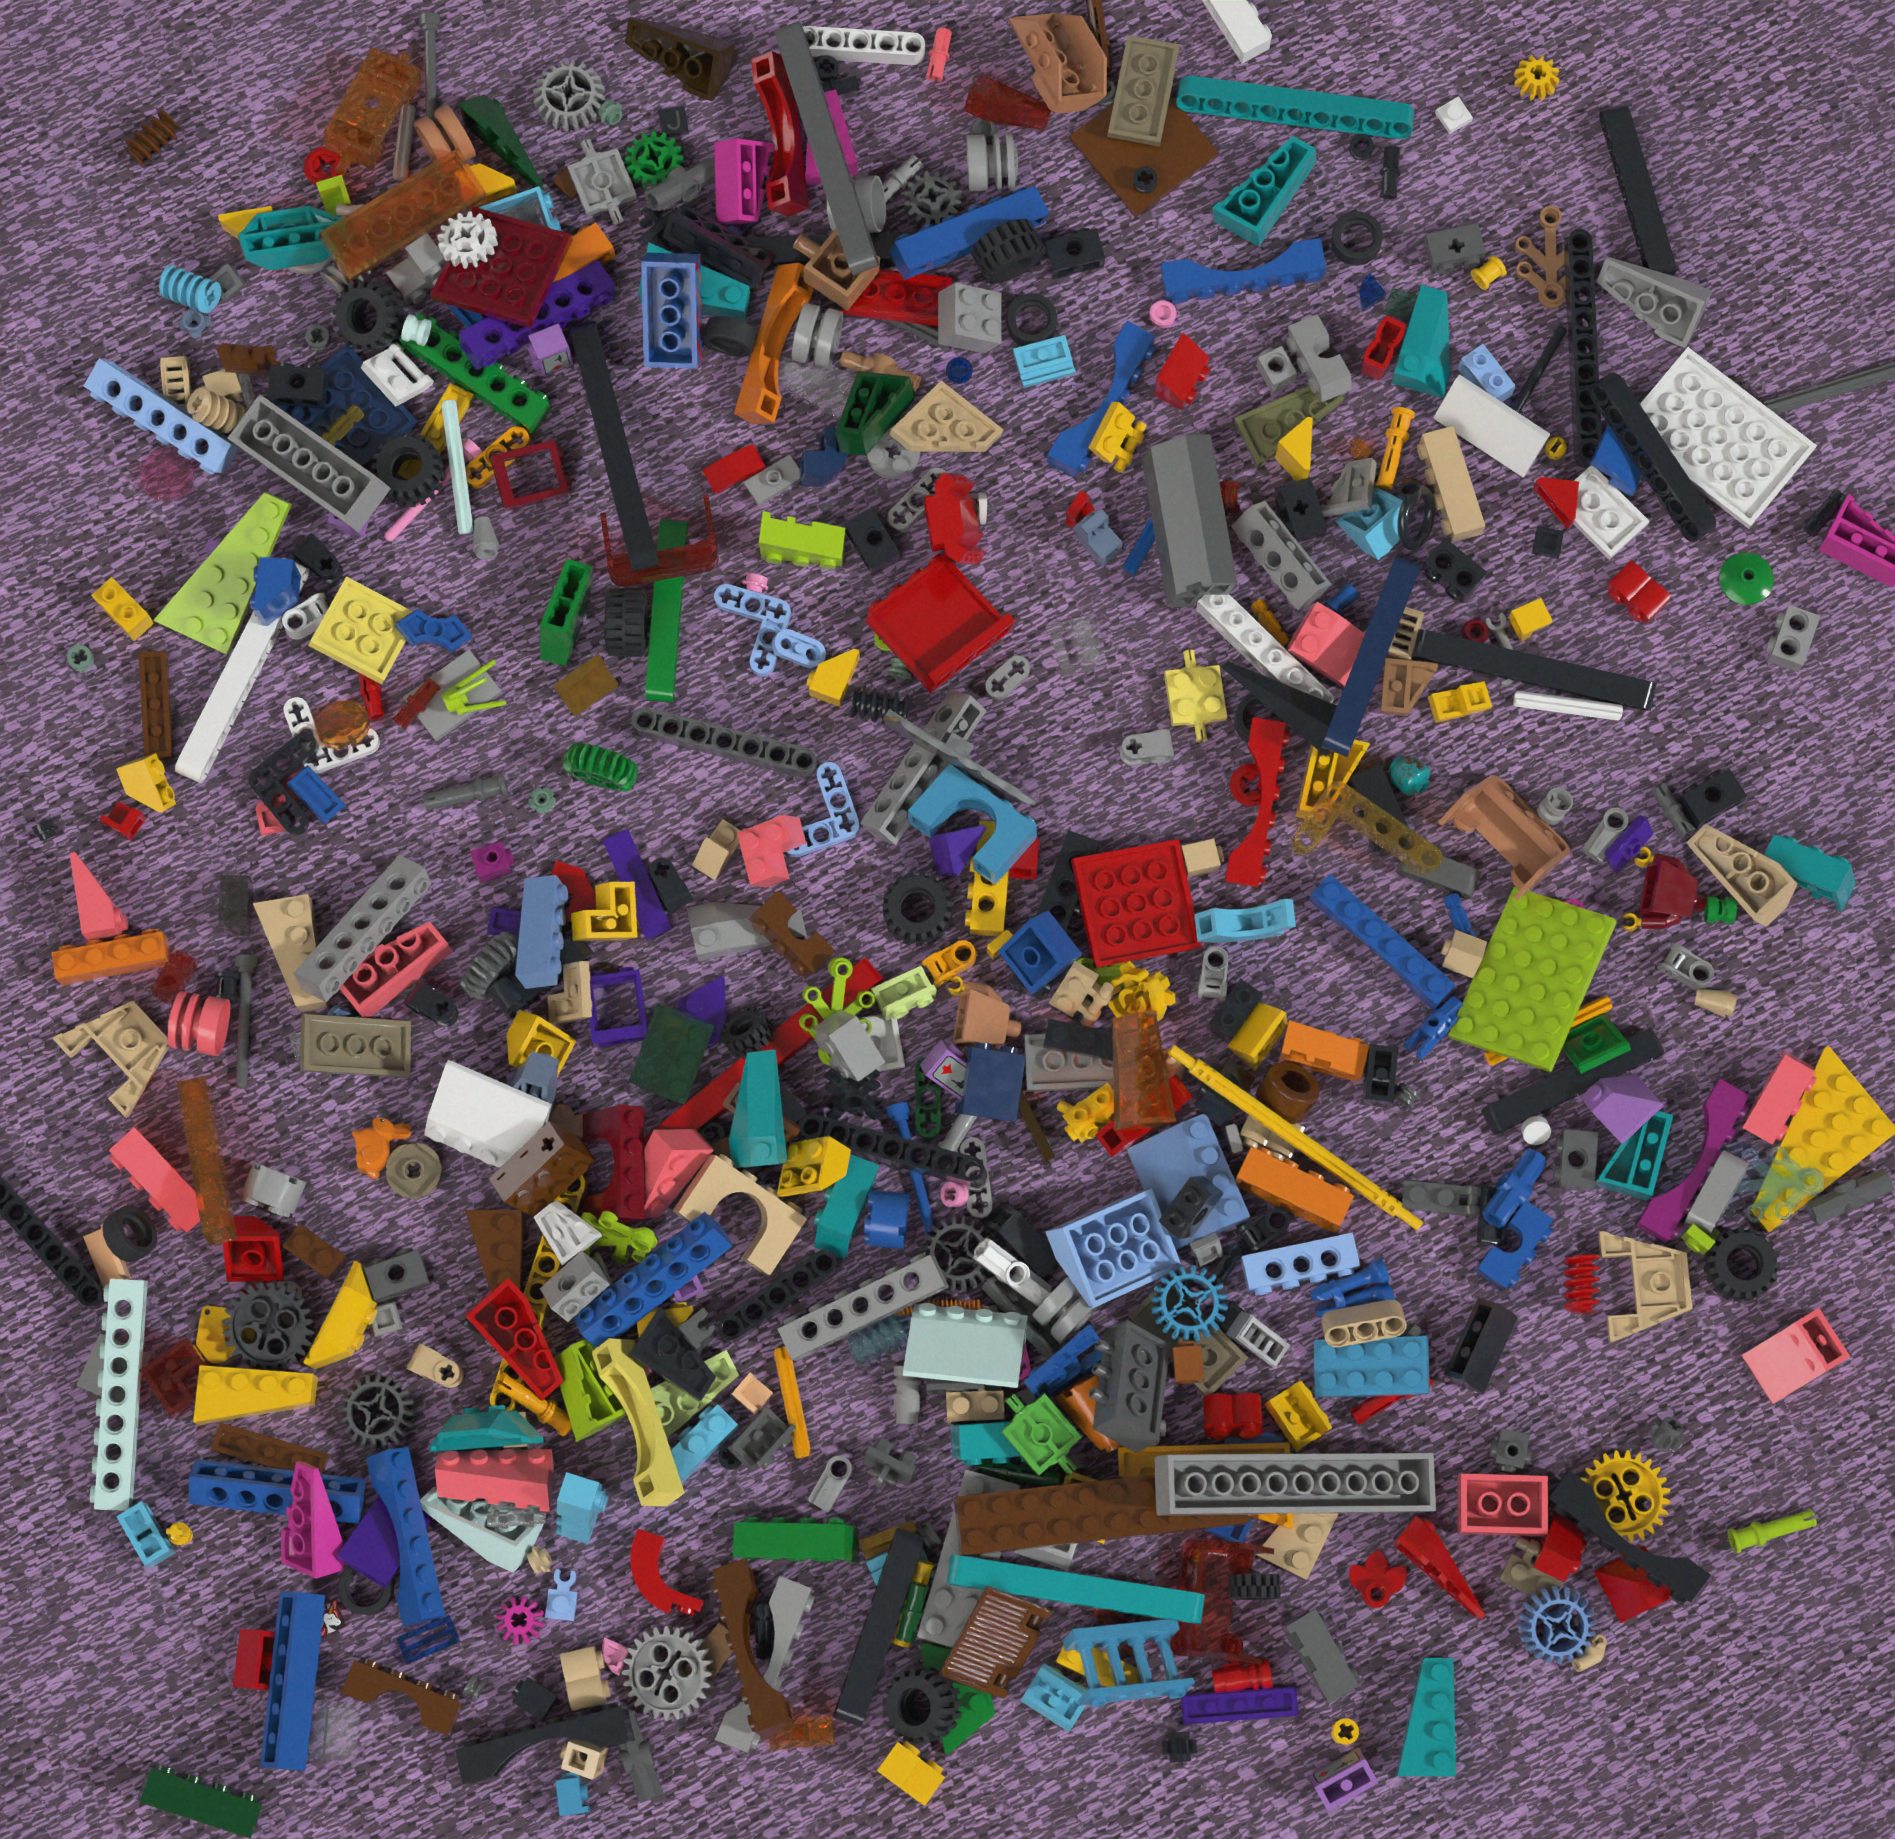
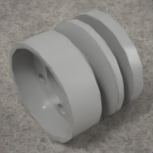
M999 133L994 134L992 146H987L984 134L966 135L969 191L987 190L989 178H994L997 190H1002V177H1007L1008 189H1015L1018 174V154L1012 133H1005V145H1000Z
M877 175L859 176L854 187L869 233H880L884 228L886 217L883 184ZM827 200L828 220L833 232L836 225Z

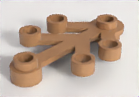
M1555 206L1545 207L1539 216V223L1545 230V256L1532 245L1531 239L1527 236L1519 237L1515 243V249L1518 253L1526 254L1546 272V281L1533 271L1532 265L1526 261L1520 262L1517 265L1516 275L1520 279L1528 280L1539 291L1538 298L1540 303L1551 309L1561 306L1566 296L1565 276L1557 282V271L1565 265L1564 250L1556 256V228L1560 224L1562 214ZM1551 216L1554 222L1547 223L1545 217ZM1572 241V243H1573V242H1579V243H1581L1582 247H1581L1580 249H1583V248H1584V245L1582 244V242H1580V241ZM1519 242H1526L1528 247L1525 249L1521 248ZM1526 267L1528 268L1529 272L1527 274H1523L1520 272L1519 268ZM1581 268L1583 272H1582L1581 274H1578V275H1584V274H1585V270H1584L1583 268ZM1547 293H1555L1556 298L1549 299L1547 297Z

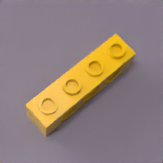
M979 821V826H984L986 830L976 845L977 853L995 832L996 826L994 822ZM971 856L970 872H975L974 883H968L967 899L973 900L972 910L966 909L965 926H970V934L998 937L1004 932L1009 870L996 885L993 883L985 884L981 881L982 875L973 870L974 856ZM983 900H989L993 903L994 907L992 910L985 912L978 905Z

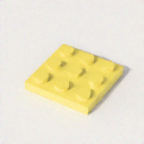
M346 576L308 646L383 684L406 642L395 625L413 611Z

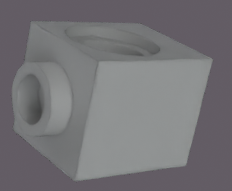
M1282 346L1276 349L1271 347L1260 353L1256 367L1271 394L1296 381L1297 372ZM1278 364L1282 370L1274 372L1268 366Z

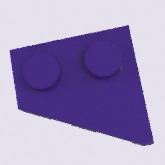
M723 975L676 1001L703 1051L722 1041L720 1039V1031L724 1029L723 1024L727 1023L725 979Z

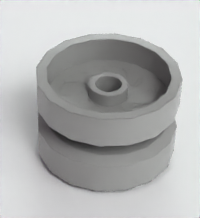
M804 303L795 331L792 360L807 363L814 351L815 366L830 369L841 338L843 311L829 308L825 311L821 320L820 306Z
M1069 1277L1032 1314V1317L1041 1326H1046L1055 1318H1059L1052 1326L1050 1335L1060 1344L1082 1328L1099 1307L1090 1309L1082 1296L1078 1299L1077 1296L1080 1293Z

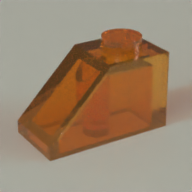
M833 1716L794 1718L796 1728L769 1737L770 1751L835 1745Z

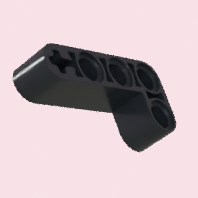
M572 934L563 940L564 946L560 950L561 973L558 974L557 985L562 982L564 964L590 961L595 956V953L586 941H573ZM507 976L497 981L488 990V993L507 1019H512L517 1015V1011H523L538 1000L540 994L543 996L556 985L525 989L516 976L512 979Z

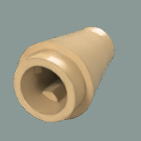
M1698 989L1694 1005L1724 1018L1726 1015L1733 1017L1738 995L1732 994L1729 990Z

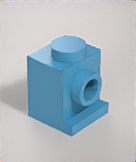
M575 1773L562 1774V1780L555 1781L559 1815L568 1816L591 1812L590 1806H584V1801L589 1800L587 1783H581L580 1775Z

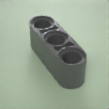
M1412 845L1404 847L1396 869V873L1400 876L1406 877L1408 875V879L1430 887L1434 885L1436 889L1450 894L1457 893L1461 895V898L1469 900L1473 897L1481 875L1479 870Z

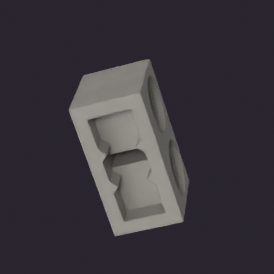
M1789 605L1784 613L1780 611L1774 627L1779 628L1776 637H1770L1766 647V652L1770 653L1767 661L1799 672L1804 665L1820 615ZM1789 621L1798 622L1801 625V630L1792 629ZM1781 646H1789L1793 654H1784L1781 651Z

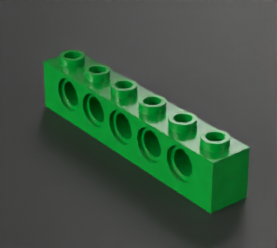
M418 313L416 316L418 320H431L429 338L424 346L417 345L416 341L410 340L407 342L402 340L401 335L399 340L402 347L464 390L474 394L477 399L515 425L524 428L532 436L551 412L548 397L538 390L533 392L527 388V383L516 375L511 377L505 373V368L498 362L489 367L480 368L483 370L480 376H471L470 374L475 368L459 346V336L452 331L447 333L439 328L441 325L430 316L425 318ZM432 339L440 340V343L435 347L427 346L428 342ZM453 354L462 355L461 359L456 362L449 361L450 356ZM501 383L505 385L501 391L496 392L492 390L496 384ZM519 398L527 400L523 406L514 405V402Z

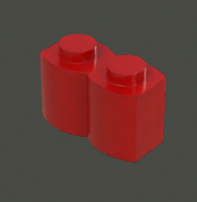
M1386 316L1380 322L1374 340L1365 351L1361 373L1378 381L1385 376L1392 356L1400 348L1405 332L1404 323L1390 316Z
M1631 560L1613 577L1606 588L1609 591L1608 596L1616 604L1622 603L1629 609L1628 614L1632 619L1639 623L1642 621L1646 625L1665 607L1671 598V595L1659 583L1651 579L1640 566Z
M1240 1393L1232 1396L1228 1394H1210L1203 1396L1205 1437L1222 1440L1230 1436L1252 1439L1262 1435L1261 1398L1259 1394Z

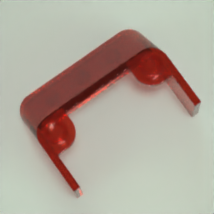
M703 495L709 538L699 540L694 545L656 551L659 565L632 572L628 553L614 554L612 534L606 512L600 513L608 573L612 583L624 587L700 574L715 569L719 562V548L709 495Z
M1189 1540L1183 1545L1180 1553L1176 1590L1204 1594L1205 1600L1201 1624L1178 1621L1180 1629L1170 1641L1171 1649L1175 1655L1229 1663L1262 1665V1659L1242 1656L1243 1641L1241 1637L1237 1634L1229 1633L1233 1600L1229 1599L1228 1575L1248 1574L1253 1565L1254 1554H1274V1548L1244 1542Z

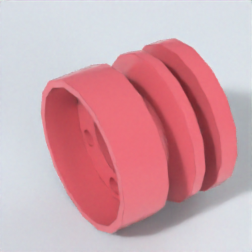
M180 991L176 996L169 1015V1048L179 1049L182 1045L183 1050L190 1051L197 1040L198 1053L219 1056L226 1041L230 1022L229 999L208 996L202 1007L200 994L194 993L190 996L189 992Z

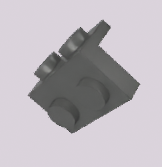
M765 1407L731 1443L728 1449L751 1472L760 1467L764 1470L774 1461L775 1457L772 1454L778 1448L784 1449L792 1441L793 1437L790 1434L796 1427L793 1424L786 1426L768 1407Z

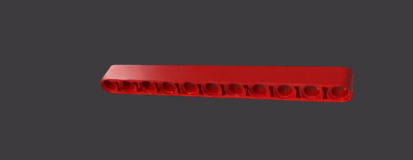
M867 958L855 964L852 974L846 979L843 1009L856 999L860 991L868 990L871 992V988L880 985L884 981L882 975ZM834 982L821 992V998L830 1009ZM806 1004L779 1026L775 1033H772L773 1039L768 1040L770 1044L767 1047H761L763 1051L776 1050L778 1068L788 1061L787 1057H793L809 1044V1039L811 1041L814 1039L808 1031L801 1028L799 1024L801 1016L809 1013L817 1018L818 1024L824 1021L812 1004ZM812 1018L805 1020V1027L812 1025ZM740 1058L653 1130L696 1129L700 1133V1128L709 1122L715 1121L723 1114L722 1110H728L722 1103L737 1082H741L746 1059ZM653 1130L644 1137V1149Z

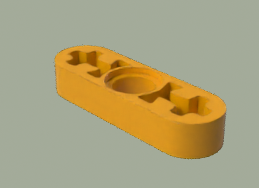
M515 426L508 429L465 467L467 484L470 487L481 488L495 477L489 457L495 451L507 452V449L502 444L506 443L507 447L513 443L512 436L520 437L523 435V443L521 445L514 443L510 450L530 445L528 432L524 428ZM515 459L505 461V467L511 464ZM485 460L487 466L492 470L488 472L486 467L481 472L482 478L480 480L476 477L471 479V471L479 472L484 468L482 461Z

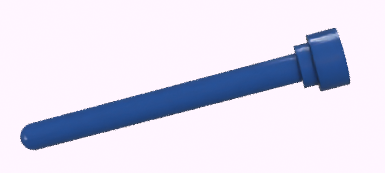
M901 1102L886 1107L888 1119H892L893 1124L896 1123L899 1137L912 1140L906 1121L909 1119L908 1114L910 1113L908 1103ZM916 1154L913 1157L914 1163H918ZM908 1170L925 1232L928 1235H932L934 1233L931 1231V1227L935 1226L921 1173Z

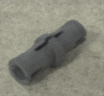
M1666 783L1661 784L1659 788L1657 786L1651 791V794L1654 795L1664 811L1662 815L1665 819L1668 818L1680 839L1685 837V834H1690L1695 830L1682 810L1683 805L1681 802L1678 803Z

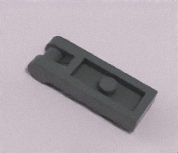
M1404 1180L1402 1207L1413 1211L1478 1217L1480 1213L1478 1204L1479 1197L1481 1196V1187ZM1460 1196H1468L1467 1206L1459 1205Z

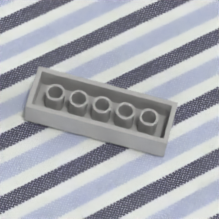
M260 394L228 437L231 442L358 533L391 489L374 474Z
M965 1470L958 1496L1020 1490L1021 1485ZM955 1508L917 1635V1639L951 1649L984 1591L946 1584L951 1555H960ZM1002 1552L967 1557L999 1562Z

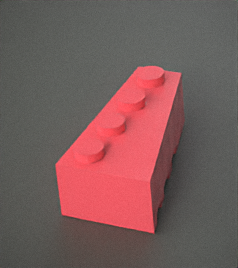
M428 922L398 936L397 940L386 945L381 944L377 946L358 966V969L341 985L340 990L363 1018H370L450 955L453 950L432 923Z
M135 1126L109 1150L113 1154L109 1159L119 1170L125 1167L132 1175L128 1178L139 1191L143 1188L147 1190L151 1195L148 1199L149 1202L159 1212L164 1208L171 1216L167 1221L178 1232L183 1229L187 1233L212 1208L181 1177L177 1170L162 1157L159 1151L141 1135L142 1133Z

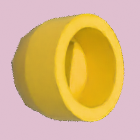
M1552 437L1546 442L1544 451L1550 459L1558 460L1565 455L1567 445L1562 438ZM1556 442H1559L1561 445H1559L1555 453L1552 452L1553 446Z

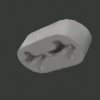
M1013 656L986 680L985 690L988 697L992 700H1003L1023 683L1030 673L1028 660L1022 656ZM1012 665H1024L1022 669L1023 674L1017 672L1010 677L1009 674L1013 671ZM1004 679L1006 680L1002 687L1003 692L998 690L992 692L993 682L999 684Z

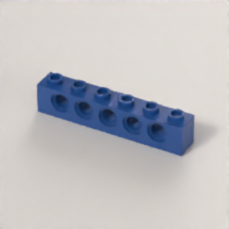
M706 1212L692 1220L690 1224L671 1237L655 1252L648 1255L645 1260L627 1272L621 1279L603 1291L601 1295L573 1317L581 1335L596 1348L609 1338L617 1339L733 1246L725 1230Z
M195 1459L189 1475V1504L286 1515L287 1506L292 1505L293 1501L290 1489L294 1471ZM320 1474L335 1520L343 1523L359 1524L365 1508V1479Z

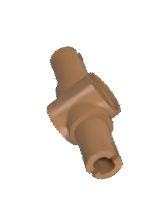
M844 350L840 358V366L857 372L864 371L909 376L913 391L916 392L919 387L921 377L899 369L896 361L887 355L874 353L873 357L869 355L864 357Z

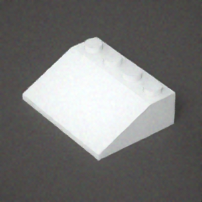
M448 1060L427 1118L424 1135L436 1142L453 1147L461 1153L469 1154L487 1164L500 1168L548 1122L552 1104Z

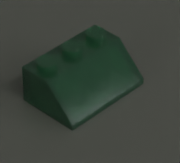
M657 1003L629 1082L658 1096L685 1105L715 1026L709 1020Z

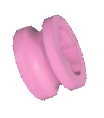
M946 1182L941 1188V1200L945 1206L962 1207L966 1204L968 1200L966 1185Z

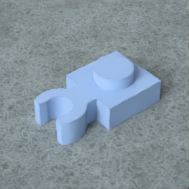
M556 1569L554 1580L557 1584V1590H548L545 1618L574 1621L578 1592L570 1591V1587L576 1581V1572L571 1571L570 1579L563 1582L560 1579L561 1570Z

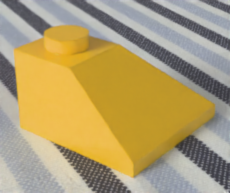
M519 1010L506 1034L509 1065L518 1069L532 1051L540 1054L545 1053L559 1059V1075L577 1040L538 1015Z

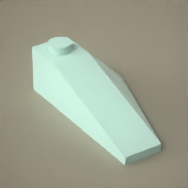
M433 1487L420 1499L422 1510L487 1561L512 1573L527 1559V1554L531 1552L546 1520L545 1515L528 1507L527 1509L516 1508L515 1503H512L510 1509L488 1504L486 1500L485 1502H472L438 1497L437 1487Z

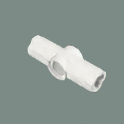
M989 1238L979 1243L974 1250L973 1258L995 1274L1001 1282L1008 1284L1035 1306L1039 1307L1051 1294L1052 1286L1033 1273L1026 1264L1016 1260ZM1015 1266V1275L1010 1278L1009 1272Z

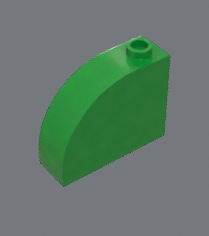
M566 559L540 624L541 660L567 667L586 614L592 586L593 566Z

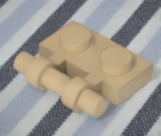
M1074 961L1053 994L1049 1004L1071 1017L1078 1010L1083 1014L1080 1021L1081 1024L1090 1027L1092 1022H1096L1100 1017L1101 1008L1110 1001L1114 987L1108 982L1104 983L1103 986L1095 983L1099 974ZM1087 994L1093 997L1092 1003L1085 999Z

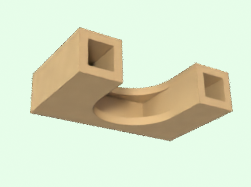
M720 1154L719 1157L710 1155L673 1209V1212L690 1223L703 1212L711 1215L717 1204L731 1193L743 1192L749 1195L759 1207L761 1224L758 1233L741 1259L761 1273L770 1276L807 1218L801 1215L803 1210L794 1203L788 1201L785 1204L779 1200L777 1191L767 1185L765 1188H762L756 1184L757 1178L744 1169L742 1172H739L732 1167L734 1162L725 1155Z

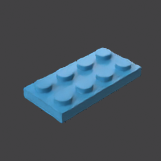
M1392 1337L1343 1347H1332L1325 1340H1314L1315 1397L1430 1394L1428 1337Z

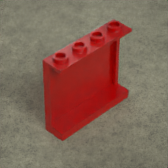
M946 553L935 555L929 561V566L923 570L920 568L915 570L909 576L908 582L904 585L897 584L889 591L888 597L882 601L877 599L868 608L869 613L865 621L930 693L1006 636L1012 630L1015 619L1009 613L1003 617L952 563Z

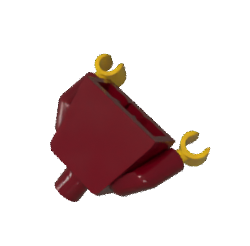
M1642 847L1639 853L1646 855L1647 858L1644 860L1635 858L1637 866H1647L1638 914L1642 915V918H1637L1632 913L1625 914L1623 918H1631L1635 921V924L1631 927L1623 926V929L1629 932L1634 931L1637 926H1641L1642 929H1665L1679 924L1683 918L1690 917L1693 910L1702 912L1706 906V897L1696 894L1698 880L1690 875L1689 870L1680 859L1660 853L1652 855L1648 848Z

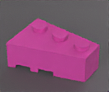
M738 138L714 142L716 222L727 225L758 222L765 193L762 186L765 175H769L770 167L767 164L770 152H773L775 149V143Z
M1848 494L1818 551L1892 588L1895 584V536L1888 529L1883 530L1873 520L1874 516L1868 511L1865 513L1854 503L1855 499Z

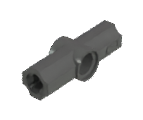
M706 158L687 169L679 166L672 170L666 180L645 190L648 206L653 211H660L681 199L684 202L693 200L702 188L715 182V159Z
M1884 1168L1858 1180L1852 1179L1832 1189V1192L1806 1204L1808 1213L1816 1226L1843 1213L1847 1215L1853 1212V1210L1856 1211L1866 1206L1867 1202L1893 1191L1892 1180Z
M630 1712L635 1741L619 1745V1754L626 1773L630 1774L640 1803H643L664 1793L653 1766L655 1761L652 1754H650V1747L647 1740H644L634 1712Z

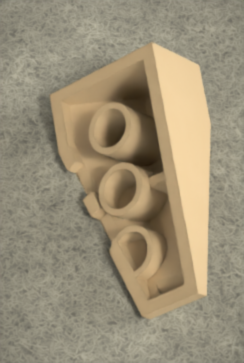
M1707 824L1686 842L1754 921L1767 927L1787 908L1798 883L1781 864Z

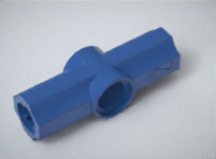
M1530 1148L1526 1149L1514 1167L1507 1171L1497 1182L1495 1187L1497 1191L1482 1211L1483 1219L1490 1225L1498 1228L1504 1227L1515 1209L1530 1197L1533 1192L1532 1185L1547 1165L1545 1157L1540 1152Z

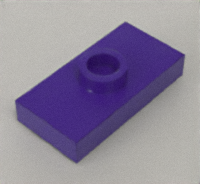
M1639 815L1604 852L1610 869L1616 873L1633 856L1640 852L1642 846L1653 835L1647 818Z

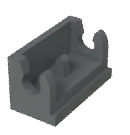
M704 1308L679 1327L683 1338L698 1355H701L702 1349L715 1338V1333H713L715 1326H710L708 1330L705 1327L709 1321L706 1318L708 1313Z

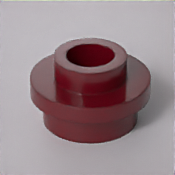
M1477 619L1467 621L1461 630L1462 638L1485 643L1489 636L1487 625ZM1477 630L1480 636L1473 638L1470 635V631Z

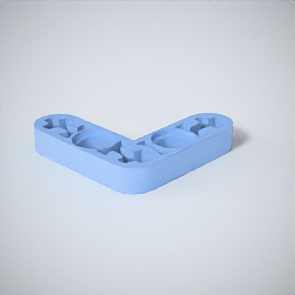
M730 584L720 585L714 593V600L719 609L762 622L750 657V667L754 674L762 677L768 676L773 672L778 656L775 653L771 654L768 652L766 660L770 665L764 666L763 669H758V664L755 661H761L763 656V650L758 649L761 647L766 651H773L772 645H768L763 641V636L767 632H775L777 634L788 628L791 618L789 604L784 600ZM726 592H731V597L739 600V595H743L740 601V608H736V601L728 600L726 604L723 603L722 598L719 596L725 595ZM749 599H756L761 605L757 611L750 612L745 608V603ZM765 602L769 603L768 608L771 610H777L778 607H782L786 615H780L779 619H776L774 613L767 610L766 616L762 615L765 610Z
M826 762L820 765L817 770V780L830 818L802 827L803 833L808 832L809 841L812 846L807 847L806 841V844L799 846L798 850L786 851L785 853L791 857H800L850 840L859 833L860 826L842 772L835 763ZM830 769L831 773H837L833 776L837 788L831 789L828 779H822L825 775V770ZM835 794L843 795L846 798L845 805L841 808L833 807L830 803L832 796ZM850 809L851 813H846V817L849 823H854L855 825L851 827L852 831L847 833L845 829L840 830L839 828L843 826L841 815L835 817L834 814H843ZM819 828L826 829L829 833L828 839L824 842H817L813 838L815 830Z

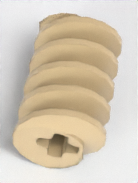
M199 387L192 393L187 403V412L192 414L195 422H202L204 426H210L213 430H219L222 434L228 433V435L231 434L247 412V409L240 403H235L231 399H226L224 396L217 395L215 392Z

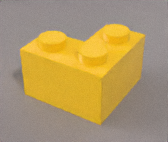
M607 882L595 885L596 910H583L571 913L573 941H622L637 938L635 882Z
M907 1741L903 1745L897 1742L877 1771L925 1806L945 1779L941 1774L944 1769L931 1759L927 1763L918 1757L920 1751Z

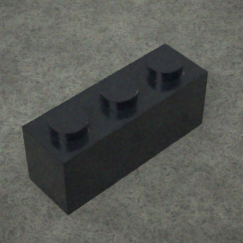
M1378 765L1350 776L1349 786L1346 787L1350 800L1357 802L1360 811H1357L1358 819L1363 827L1367 826L1371 836H1368V841L1373 852L1378 851L1381 858L1404 849L1406 845H1411L1414 839L1382 766Z
M1478 1298L1443 1375L1463 1388L1484 1394L1518 1317L1499 1303Z

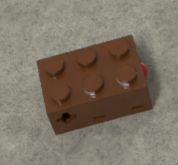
M548 1121L489 1179L505 1203L535 1216L559 1195L563 1194L596 1160L579 1136Z

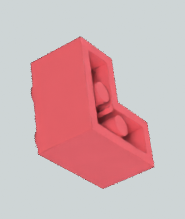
M783 814L737 832L750 885L766 888L790 879L783 853L806 844L800 818Z

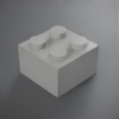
M954 283L938 292V344L979 353H986L1001 345V293Z
M839 1009L813 1028L817 1035L814 1038L817 1045L823 1052L827 1050L832 1058L829 1060L831 1067L843 1074L845 1078L849 1077L860 1081L885 1063L855 1015Z

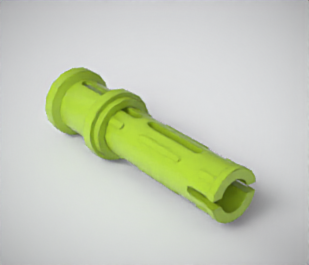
M1807 1509L1806 1511L1763 1524L1754 1521L1745 1528L1738 1530L1730 1528L1727 1530L1731 1548L1735 1554H1738L1747 1547L1754 1545L1762 1547L1766 1544V1540L1810 1527H1816V1518L1804 1521L1805 1518L1814 1516V1512L1812 1509Z

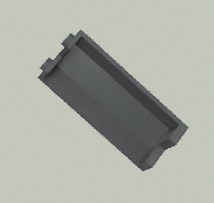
M1192 432L1151 446L1142 458V465L1167 607H1193L1202 595H1228L1237 584L1211 435H1200L1198 432Z

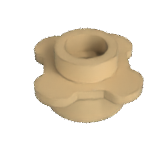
M533 1546L532 1551L527 1554L532 1569L536 1574L550 1572L551 1568L549 1565L552 1564L549 1553L545 1548L541 1549L540 1546Z

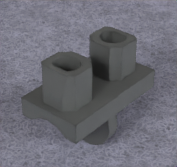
M879 1438L873 1447H868L862 1464L870 1467L869 1474L878 1479L875 1487L880 1489L884 1482L893 1487L896 1482L908 1487L915 1471L916 1455L903 1451L899 1459H895L889 1455L893 1445L883 1438Z

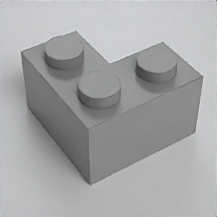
M428 233L406 246L405 250L408 258L386 272L388 281L401 294L400 297L402 300H405L407 306L412 302L417 304L426 297V293L433 289L446 263L443 254H441Z

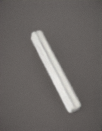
M1516 691L1513 700L1516 707L1610 720H1620L1623 713V706L1620 704L1525 691Z

